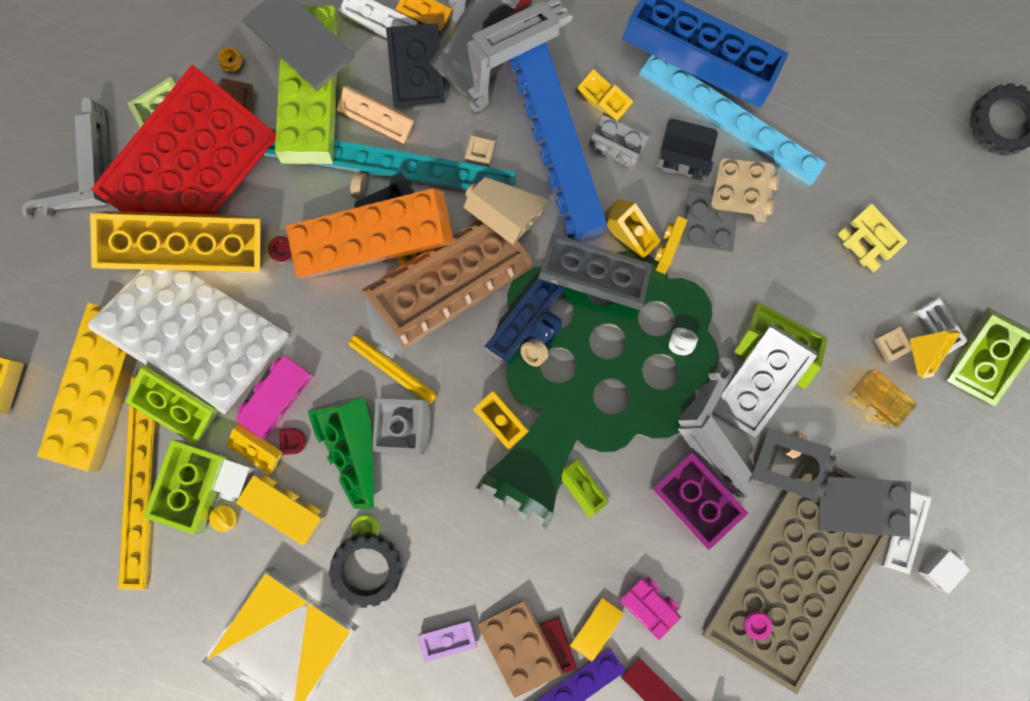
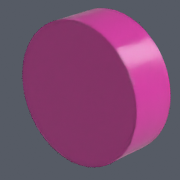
M752 611L745 616L743 628L751 638L762 640L770 635L772 622L765 613Z

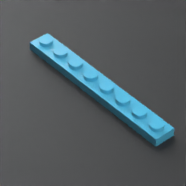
M654 55L650 56L641 69L640 76L808 186L813 184L825 166L826 162L688 72Z

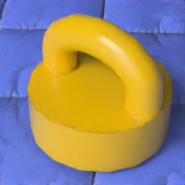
M220 505L212 509L209 521L212 528L216 531H229L237 524L238 514L232 506Z

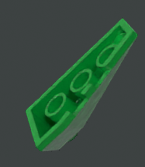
M364 397L344 399L307 410L314 434L319 443L324 442L330 454L327 456L330 465L334 464L340 473L339 482L353 509H370L374 507L371 420Z

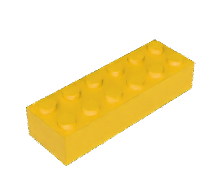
M94 211L90 213L92 268L260 272L261 216Z
M87 303L37 457L84 471H100L136 358L89 329L88 323L104 308L91 303Z

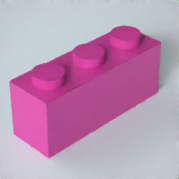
M285 355L273 362L270 367L271 373L266 379L263 378L257 383L253 390L255 394L250 400H245L237 410L239 415L235 420L262 439L268 438L314 377V375Z

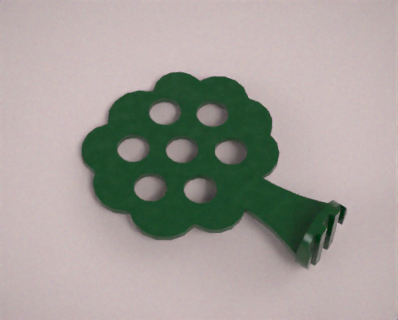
M632 250L617 252L618 254L652 264L642 308L648 304L658 303L670 310L673 316V326L667 334L652 336L643 331L639 325L638 315L640 310L619 303L599 306L589 300L586 293L566 288L560 295V298L565 299L572 307V321L566 327L560 329L557 336H552L553 341L545 346L548 352L554 349H561L573 356L576 362L574 376L564 383H554L547 380L543 376L540 366H531L523 359L521 347L507 363L506 380L510 393L522 405L530 409L542 411L528 430L529 432L498 464L482 475L475 490L480 494L484 488L494 495V504L502 509L506 503L517 509V517L525 522L529 516L542 522L543 525L540 528L542 530L547 529L554 517L553 512L561 475L577 441L588 450L600 454L614 453L625 448L636 435L657 440L668 439L680 433L678 430L680 426L678 419L696 399L695 391L710 381L709 373H715L717 370L719 352L716 341L708 331L713 314L711 301L705 290L695 282L683 278L669 279L667 273L663 274L656 271L659 262L650 255L641 259ZM542 266L532 267V269L511 282L507 293L508 311L499 320L496 331L539 278ZM601 326L615 327L622 333L625 339L624 351L613 359L598 357L590 347L589 338L591 333ZM675 328H685L697 335L698 342L692 353L678 355L669 349L670 337ZM653 356H664L672 360L678 372L676 383L672 387L658 390L648 385L642 373L643 365L647 359ZM613 379L621 382L629 393L628 406L618 414L604 413L597 408L594 402V389L604 380Z

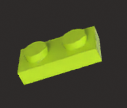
M579 459L563 470L561 475L562 482L589 518L609 503Z

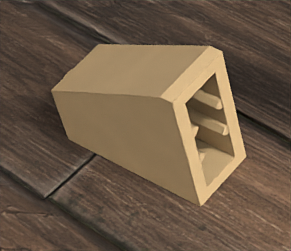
M485 177L478 184L473 183L465 193V196L468 198L463 208L514 245L540 218L548 200Z

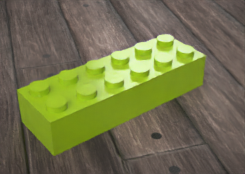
M304 6L339 38V19L335 6ZM280 58L275 153L282 164H333L337 74L316 92Z

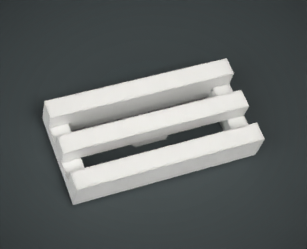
M940 297L915 311L929 334L938 333L936 327L939 332L947 331L946 326L940 320L933 307L937 308L950 330L961 332L957 338L958 342L953 344L948 354L969 342Z

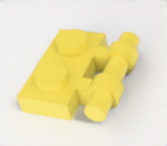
M870 204L850 222L857 230L853 235L846 228L837 234L844 241L843 245L847 249L850 248L860 258L859 262L863 266H867L872 272H875L881 266L875 259L878 254L886 261L908 242L873 204ZM862 237L873 247L869 252L858 241Z

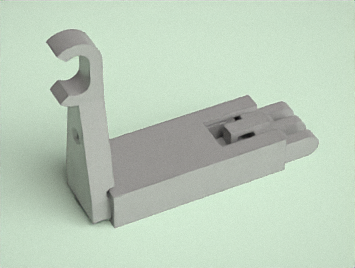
M550 0L544 4L539 2L472 35L473 40L467 42L474 86L468 92L473 98L479 97L469 104L474 112L481 111L489 102L488 86L491 68L559 36V28L572 21V14L567 12L566 7L561 5L560 0Z
M85 97L81 102L82 115L74 116L79 191L28 200L22 207L24 218L31 220L34 217L32 211L36 207H43L42 213L52 217L53 210L108 204L107 201L91 190L93 185L110 166L108 126L105 120L104 106Z
M719 358V364L723 366L722 374L709 373L711 382L678 419L680 424L678 430L702 464L733 497L752 498L755 491L748 481L752 473L711 416L724 388L735 372L734 363L730 358Z

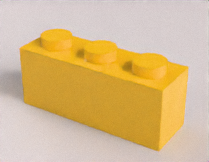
M267 474L262 476L253 475L236 504L302 546L308 545L325 519V516L320 513L322 509L311 502H308L307 505L298 500L299 494L289 488L282 490L276 486L277 481Z

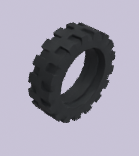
M1008 83L1005 86L1001 84L989 90L975 103L976 106L970 116H973L970 121V128H973V137L975 139L978 138L981 147H987L990 149L989 152L993 154L1001 153L1003 156L1011 153L1017 154L1030 147V91L1026 90V86H1015V83ZM1005 100L1013 102L1021 108L1025 114L1027 124L1025 133L1020 138L1009 139L995 132L989 119V112L993 103Z
M365 532V534L361 535L358 533L349 539H345L336 549L330 563L329 577H331L332 588L336 589L339 598L346 599L347 603L352 606L354 604L360 605V608H367V605L375 607L380 605L382 601L386 602L396 592L402 575L401 556L399 551L394 548L395 545L390 540L388 542L384 536L379 534L378 536L372 535L373 533ZM363 548L373 549L381 553L389 567L388 577L379 588L370 591L359 590L351 586L344 574V563L347 557L354 551Z

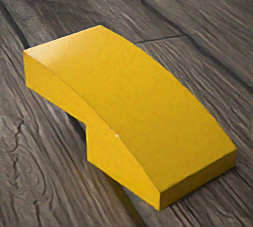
M594 69L588 73L575 89L595 108L616 121L620 119L633 103L616 85L611 86Z
M599 599L569 646L592 662L616 628L624 613L605 599Z

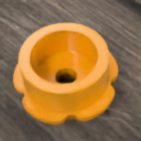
M233 47L223 48L218 54L219 66L224 71L231 70L235 72L239 70L243 62L242 53Z

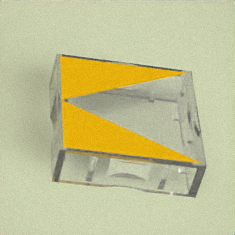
M271 566L263 571L202 663L257 701H310L320 686L321 681L333 663L338 659L359 625L331 606L313 598L302 586Z

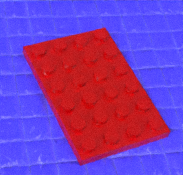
M192 64L101 175L91 190L123 212L214 215L274 143L276 132Z

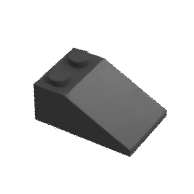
M826 477L825 482L829 484L825 497H819L818 530L910 537L911 481Z

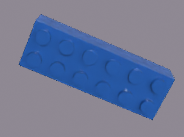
M640 0L629 18L622 37L623 41L759 108L762 107L771 92L789 54L682 0Z

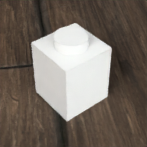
M224 459L213 490L220 492L221 498L235 502L236 498L239 499L253 477L256 467L232 459Z
M939 549L922 567L919 573L938 591L949 594L970 569L963 564L965 559L956 551Z

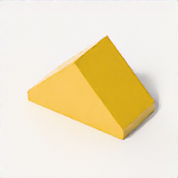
M949 330L910 339L919 377L927 378L934 376L961 332Z

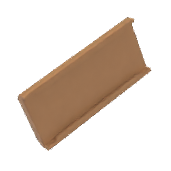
M478 219L453 234L454 244L425 251L362 289L361 295L363 298L366 297L401 342V347L405 349L532 269L533 262L527 251L518 241L512 245Z

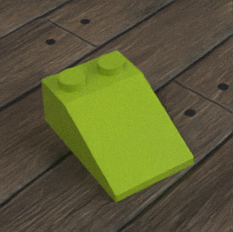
M988 307L973 328L968 338L969 342L965 343L947 381L996 406L1030 358V328Z

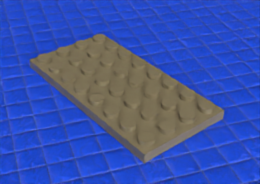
M807 455L793 479L803 482L813 481L820 472L819 462L812 456ZM836 465L833 472L828 471L827 477L855 478ZM786 491L702 635L790 691L798 694L888 536L818 530L819 500L816 503L811 499ZM761 611L771 619L772 631L767 638L756 640L746 634L743 628V621L748 613Z

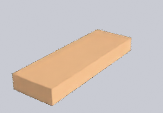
M348 85L344 86L336 111L403 144L407 142L415 122L414 118Z

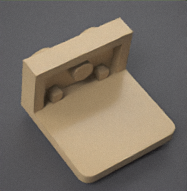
M722 159L719 164L711 203L712 207L715 210L753 214L756 222L766 223L768 215H772L774 209V200L771 199L772 192L777 190L779 184V175L776 174L773 164Z

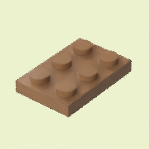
M526 599L477 624L514 698L563 674Z

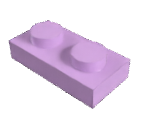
M470 620L418 634L424 662L477 648Z

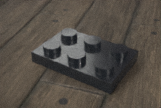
M438 23L386 27L393 106L406 107L445 103L443 76L429 64L440 48Z

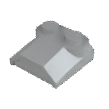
M375 398L372 451L424 454L429 444L431 411L428 401Z

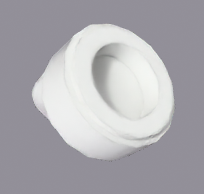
M675 328L670 337L669 349L678 355H688L695 349L698 337L688 329Z

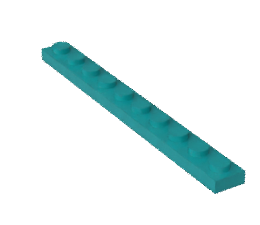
M276 140L264 153V156L278 158L275 153ZM334 140L333 164H315L392 178V176L402 172L405 179H409L411 182L467 191L473 183L478 184L485 177L514 187L516 172L339 140Z

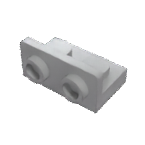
M602 115L594 133L590 137L589 145L600 154L606 155L608 153L616 157L615 160L623 165L629 166L631 164L635 166L649 136Z

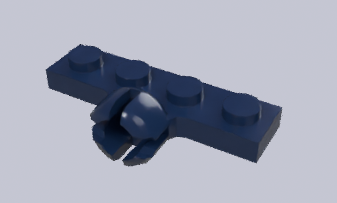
M537 279L486 343L484 350L507 365L528 338L538 339L544 345L553 341L551 337L557 336L561 329L562 320L553 314L550 308L567 287Z

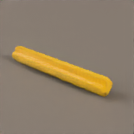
M355 334L348 343L350 347L418 398L428 401V405L434 402L437 393L358 334Z

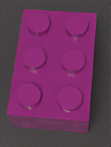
M686 453L649 488L699 544L707 550H710L748 514L693 453Z

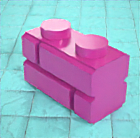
M639 576L618 599L660 640L681 619V616L676 612L680 607L669 596L663 599L657 593L660 587L650 577L644 580Z

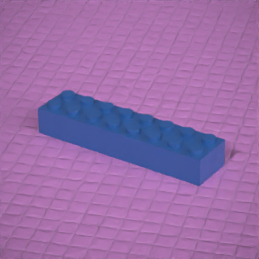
M544 42L508 60L511 71H515L517 78L515 82L519 95L524 94L525 103L523 106L527 119L532 118L533 127H531L533 138L535 142L540 141L541 151H539L541 162L543 166L548 165L549 175L547 176L551 190L556 189L557 192L555 203L558 213L565 216L563 227L566 237L584 242L603 236L607 222L547 44Z

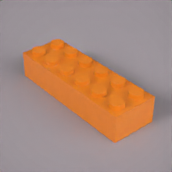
M434 188L286 226L296 278L317 277L454 244L444 192Z

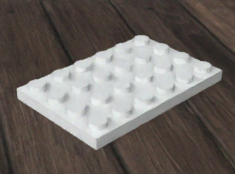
M142 269L88 323L90 330L224 415L288 340L289 336L284 330L188 270Z

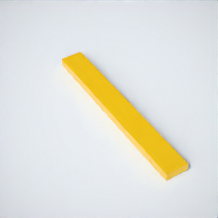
M131 376L130 390L137 376ZM129 405L118 589L145 590L148 589L152 520L143 518L154 488L157 421Z

